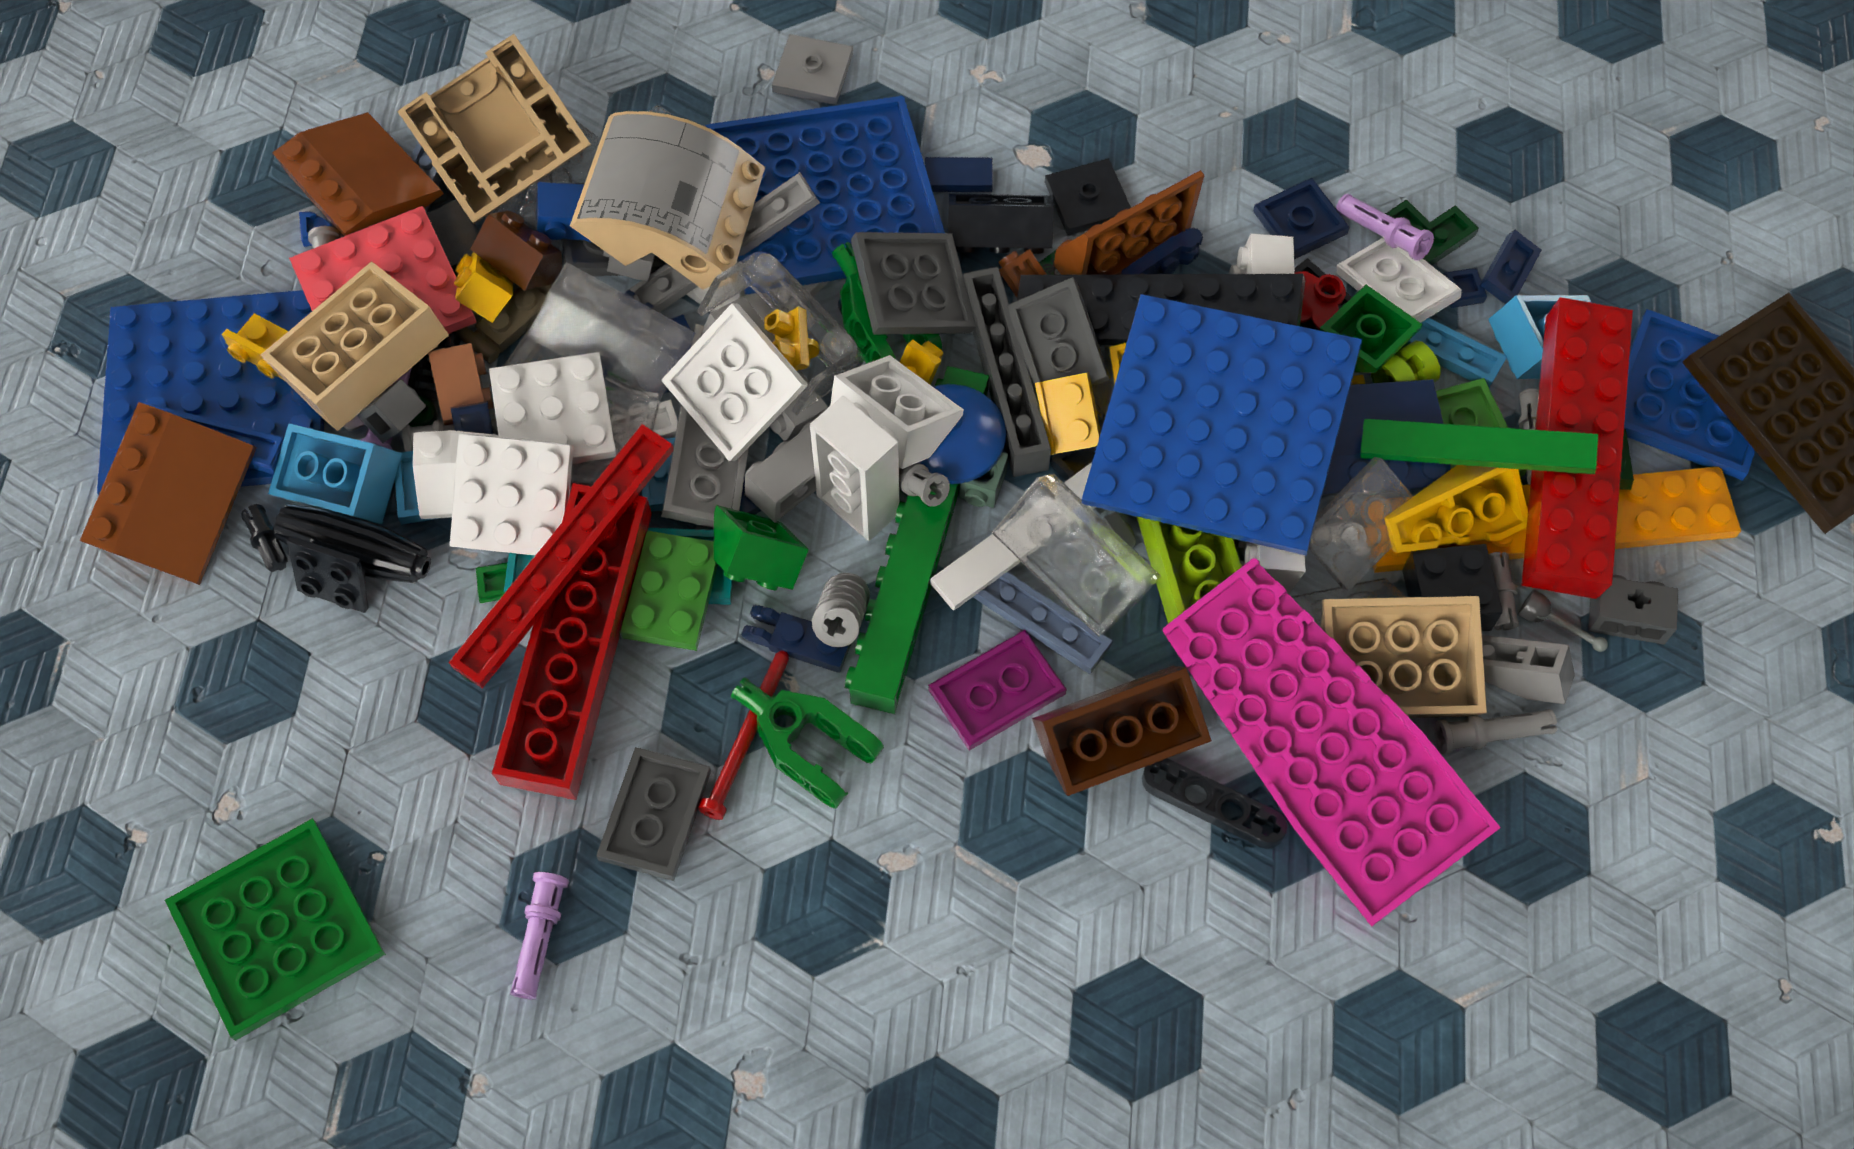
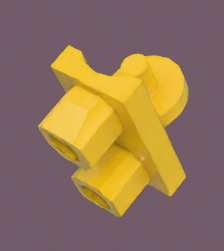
M798 306L788 313L776 309L765 316L764 328L768 332L775 334V340L772 342L796 371L808 368L810 359L819 355L820 348L816 340L808 338L806 309Z
M912 340L906 345L900 363L931 385L944 353L930 341L920 345Z

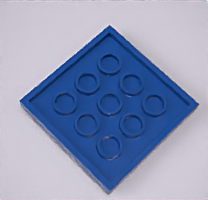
M1646 309L1630 348L1624 422L1627 437L1705 467L1722 468L1723 474L1743 481L1749 472L1755 454L1754 448L1682 363L1690 354L1713 341L1719 335Z

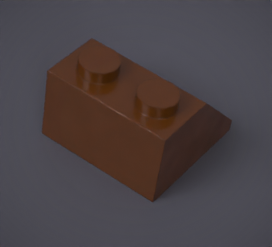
M506 210L488 214L470 250L524 291L559 283L563 278L561 251L551 244L552 241L548 236L541 232L533 231L524 224V219L515 212Z

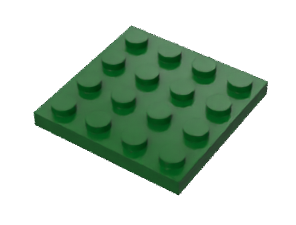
M313 818L165 899L167 907L230 1037L235 1041L386 955L325 837Z

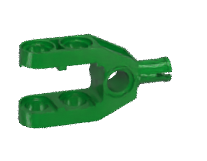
M847 242L845 246L842 244L834 249L831 255L836 259L847 277L844 286L840 290L843 326L866 364L889 355L896 359L886 341L888 336L886 334L873 335L851 242ZM902 334L907 344L912 340L920 345L925 343V341H930L942 350V341L939 334Z
M746 677L740 681L741 687L737 685L731 694V698L736 699L757 715V731L775 767L831 808L836 809L849 792H845L835 781L825 775L820 765L816 764L813 766L791 749L792 745L790 743L798 738L803 727L807 723L813 724L857 758L869 764L873 763L884 749V745L874 734L825 698L781 690L777 696L771 697ZM788 715L795 723L790 727L783 728L778 726L774 720L778 716Z

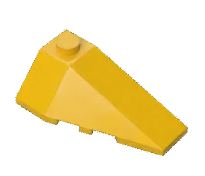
M1456 465L1388 514L1384 519L1393 551L1402 553L1434 549L1439 545H1467L1472 541L1486 540L1491 542L1502 540L1527 528L1528 509L1518 469Z

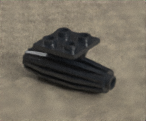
M293 504L284 505V508H281L276 516V522L273 527L274 536L279 541L288 545L297 591L302 592L308 597H318L336 603L342 608H351L366 613L369 606L365 589V576L413 584L418 579L425 578L430 570L431 558L427 557L428 552L426 548L386 527L327 509Z

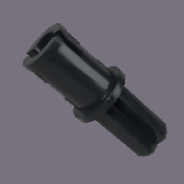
M260 504L248 506L253 517H250L248 511L244 509L241 513V518L251 534V545L253 548L258 549L269 571L274 572L285 569L288 558L280 541L274 536V529L265 508Z

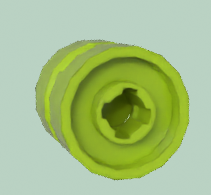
M1416 340L1401 348L1376 373H1371L1373 383L1432 379L1436 382L1441 376V368L1434 352L1422 341Z

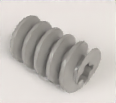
M839 573L832 576L825 583L812 617V628L816 637L823 643L832 647H844L850 645L857 638L870 599V590L861 577L852 573Z

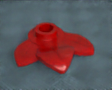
M1306 271L1295 272V274H1304L1305 277L1300 323L1312 320L1315 327L1320 330V327L1339 310L1338 306L1342 304L1346 295L1345 286L1339 277L1332 274H1325L1318 278ZM1323 292H1329V293H1331L1332 295H1327V294H1324Z

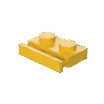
M1089 372L1035 383L1041 417L1051 448L1050 455L1097 446L1101 431Z

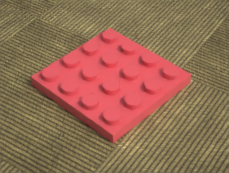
M423 206L289 258L312 311L372 261L430 306L448 334L477 323L472 310L455 300L457 286L454 285L456 275Z

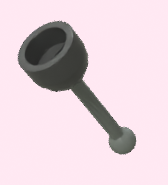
M1535 589L1527 596L1518 612V615L1535 623L1549 619L1591 643L1594 650L1598 652H1603L1608 647V642L1605 638H1596L1552 613L1549 599Z

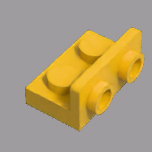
M254 313L237 334L228 329L222 333L228 345L227 351L233 358L241 363L246 361L253 363L260 372L269 378L274 379L277 376L284 380L260 355L288 332L287 330Z

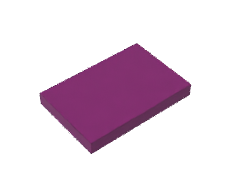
M1026 630L1021 631L928 685L929 692L969 751L1066 695L1067 691Z

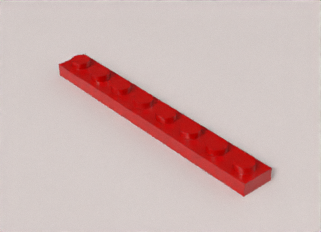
M643 424L638 428L448 662L453 669L480 688H484L674 451L673 444Z

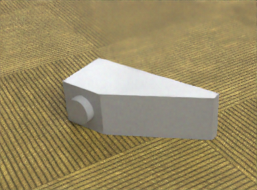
M1482 635L1484 679L1486 683L1528 700L1559 704L1566 703L1575 676L1569 645Z

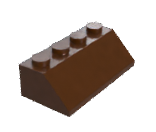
M1174 665L1032 718L1044 755L1067 796L1212 741L1186 667Z

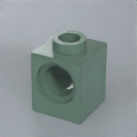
M1002 452L1001 457L993 468L981 476L989 478V481L979 482L975 479L960 483L959 498L976 507L988 506L994 508L1007 473L1008 454Z

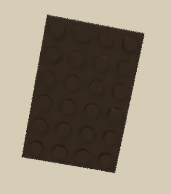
M1787 293L1690 354L1682 363L1823 533L1826 534L1854 514V368L1792 295Z

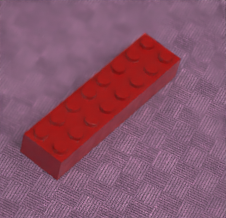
M1560 297L1546 316L1536 430L1598 434L1597 464L1595 474L1532 470L1521 586L1597 599L1612 586L1633 310Z
M572 484L562 522L591 486ZM637 496L533 625L492 770V775L500 785L577 800L643 544L652 516L647 497Z

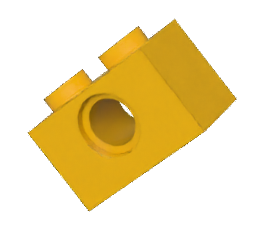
M473 252L471 256L466 253L455 269V272L458 273L454 281V285L457 286L455 300L493 323L513 296V281Z

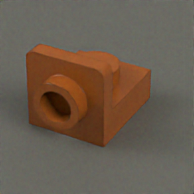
M1030 249L1020 256L1015 250L998 262L1002 267L999 269L1000 276H1003L1016 298L1021 275H1047Z

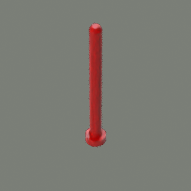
M780 650L775 654L760 686V689L771 697L789 662V654ZM750 710L709 798H702L698 806V810L702 814L712 819L722 820L724 818L727 808L723 803L757 732V715Z

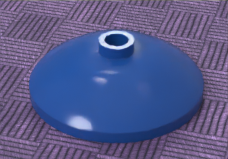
M956 384L933 386L964 409L963 416L931 457L918 463L926 466L932 474H943L948 478L950 484L975 480L993 468L1001 457L1006 439V427L1002 414L990 398L976 389Z

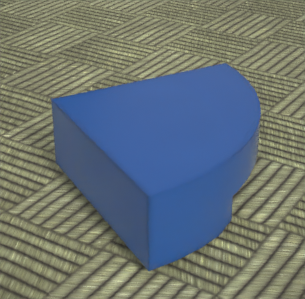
M299 212L301 241L304 247L313 246L308 241V232L318 226L333 227L330 222L317 216L314 212Z

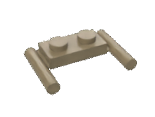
M553 284L526 291L519 287L513 292V296L493 323L483 318L475 325L477 329L475 332L468 327L455 332L465 344L472 343L474 351L477 354L482 353L483 358L488 363H493L501 352L506 350L544 317L555 305H560L565 299V294Z

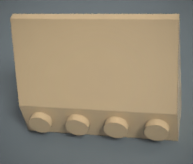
M371 261L260 356L326 422L339 431L402 375L406 374L424 356L434 350L449 334L430 306Z
M1479 596L1322 600L1321 628L1343 648L1342 650L1353 662L1360 666L1384 694H1387L1409 718L1468 717L1470 715L1478 716L1487 713Z

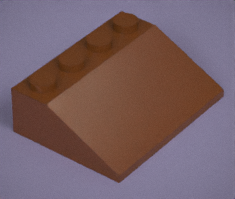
M368 112L299 132L272 152L289 177L331 224L338 229L343 237L423 206L425 209L444 194Z
M1200 170L1157 194L1149 195L1134 207L1120 211L1110 220L1092 226L1079 237L1073 240H1066L1056 249L1054 267L1061 275L1121 274L1124 268L1172 236H1176L1180 232L1189 229V227L1191 228L1205 175Z
M138 402L80 541L200 585L257 447L180 416Z

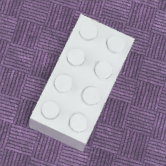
M842 395L810 423L816 493L819 499L867 541H870L896 517L899 505L898 439L888 427H880L876 424L861 404L857 402L853 404Z

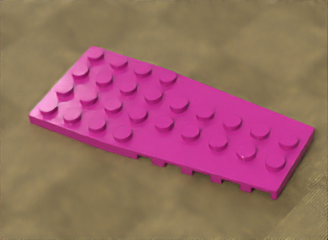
M1251 559L1163 628L1164 635L1294 830L1371 927L1501 828L1421 729L1387 694H1384L1370 676L1353 662L1342 650L1343 648L1332 637L1328 636L1314 621V618L1305 609H1302L1287 593V590L1260 565L1257 559Z

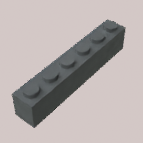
M994 267L963 273L976 324L972 331L984 374L989 375L988 389L991 400L1000 410L1006 427L1005 450L1008 454L1012 475L1017 477L1049 470L1051 448L1025 358L1007 307L1009 303L999 269Z

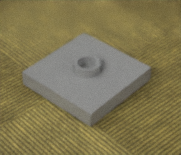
M789 34L772 83V92L837 105L853 56V46Z

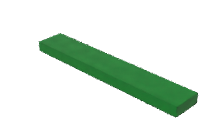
M1364 419L1361 458L1595 474L1598 434Z

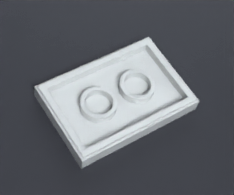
M1384 237L1337 264V274L1357 291L1367 284L1420 323L1461 298L1462 289L1423 258L1414 260L1407 251L1399 247L1392 248L1388 246Z

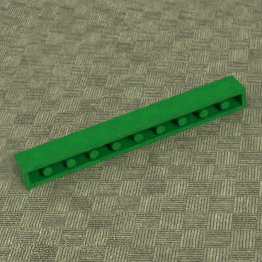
M947 366L944 378H937L935 386L944 384L963 385L976 389L988 396L989 375ZM960 483L950 484V490L946 499L940 505L934 507L926 505L919 496L908 495L906 502H899L895 517V523H899L896 534L890 533L885 550V555L889 556L886 567L880 566L876 578L875 587L880 588L876 600L870 599L866 610L865 621H869L866 633L860 632L857 639L855 654L859 655L856 667H849L845 680V689H849L850 704L891 714L896 712L932 585L930 580L936 575L958 499Z

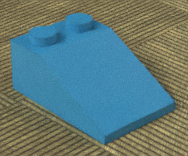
M1516 295L1488 319L1494 331V336L1507 356L1509 368L1514 373L1516 379H1540L1545 320L1557 300L1562 297L1592 303L1588 295Z
M288 423L268 494L382 524L402 453L373 443Z

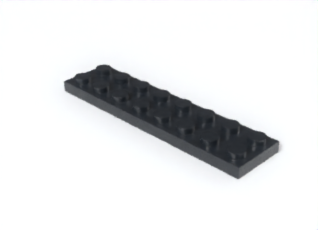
M1304 274L1021 275L1017 295L1018 301L1073 277L1078 283L1098 344L1119 345L1127 343L1141 294L1300 326L1305 277Z

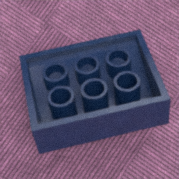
M1433 379L1351 385L1322 497L1423 490L1451 470V464L1361 458L1364 419L1444 424Z

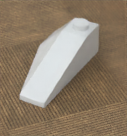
M454 430L414 433L413 473L421 519L452 517L458 434L499 437L498 435Z

